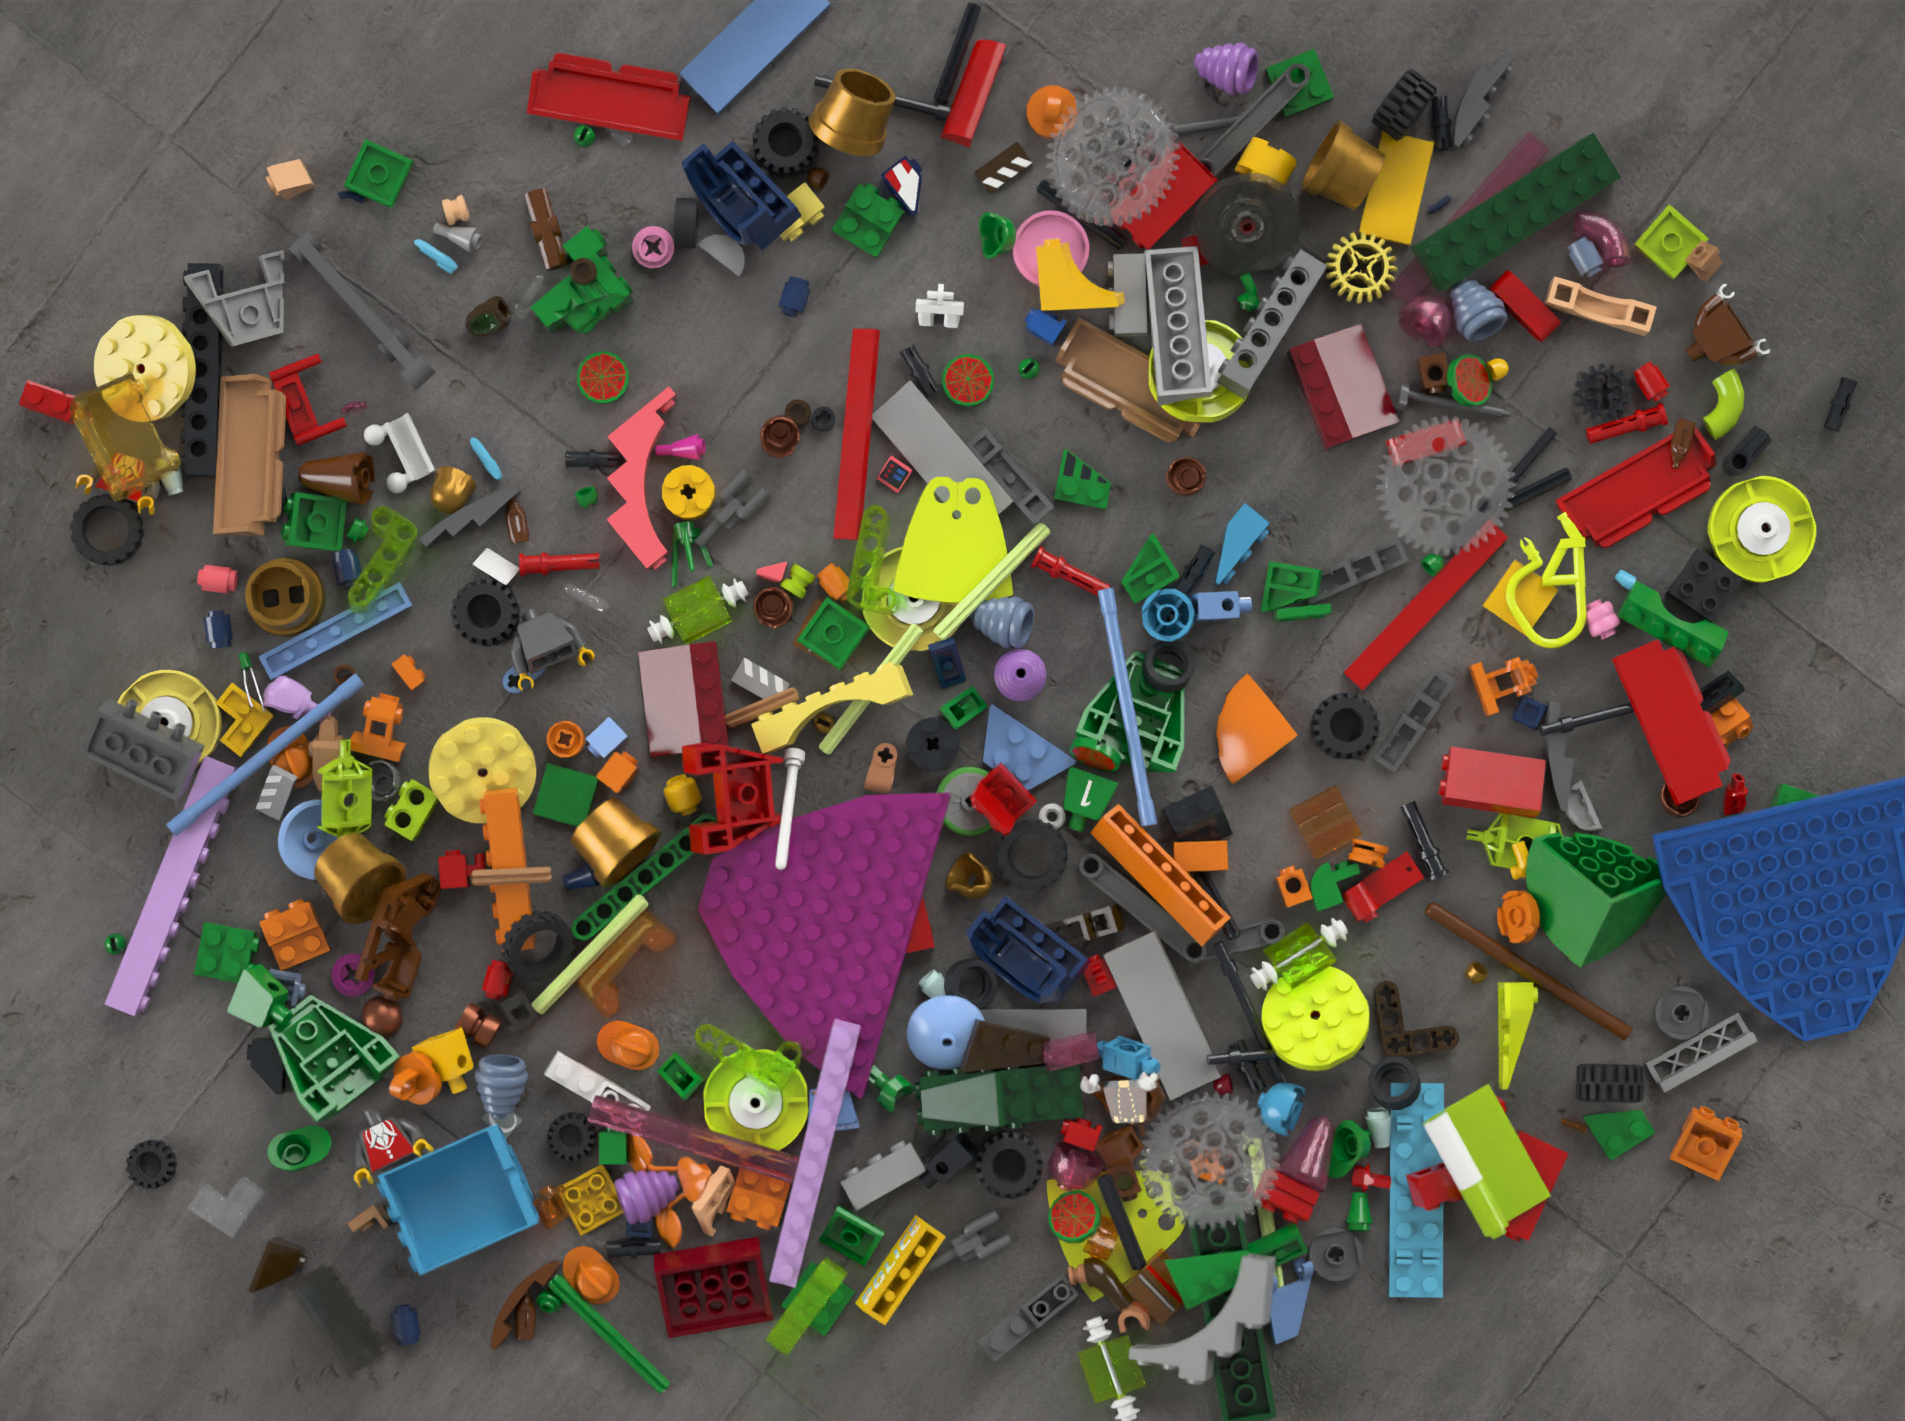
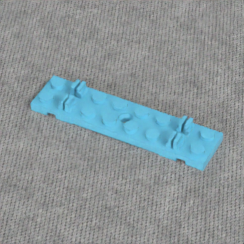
M1390 1083V1097L1403 1094L1409 1088L1410 1083ZM1421 1083V1092L1418 1099L1411 1106L1402 1110H1390L1392 1117L1389 1146V1177H1391V1187L1389 1189V1297L1443 1298V1202L1440 1203L1439 1208L1426 1211L1425 1208L1414 1206L1406 1175L1443 1162L1423 1123L1444 1110V1083Z

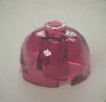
M1418 295L1410 299L1398 314V316L1401 315L1399 325L1404 332L1415 341H1418L1419 337L1427 341L1425 345L1430 347L1442 344L1452 326L1451 312L1445 301L1438 296Z
M1060 1141L1053 1148L1049 1159V1171L1053 1179L1058 1182L1057 1186L1069 1192L1072 1189L1083 1190L1089 1188L1099 1177L1104 1165L1103 1162L1091 1151L1086 1155L1078 1151L1081 1147Z

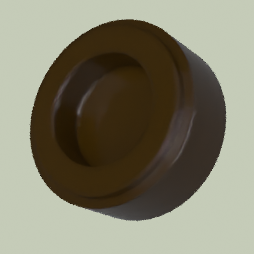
M579 258L572 263L570 275L575 283L586 286L595 281L597 268L590 259Z
M795 399L787 404L785 416L790 417L800 427L809 422L811 408L804 400Z

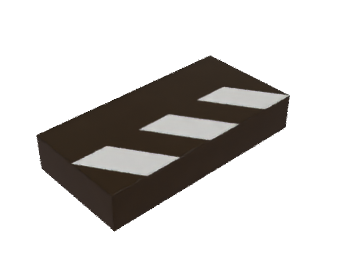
M1017 141L977 169L975 175L988 193L991 194L1031 166L1033 162Z

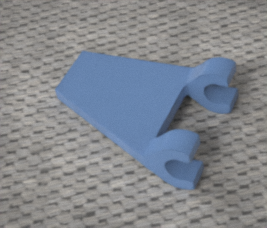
M1304 1258L1293 1261L1294 1270L1299 1278L1298 1281L1277 1288L1278 1280L1274 1275L1269 1322L1274 1344L1298 1336L1310 1281L1314 1272L1312 1262H1305Z

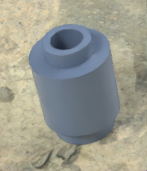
M1587 237L1576 241L1568 247L1570 251L1569 256L1581 276L1586 274L1590 278L1602 271L1600 266L1604 264V261L1593 242H1589Z

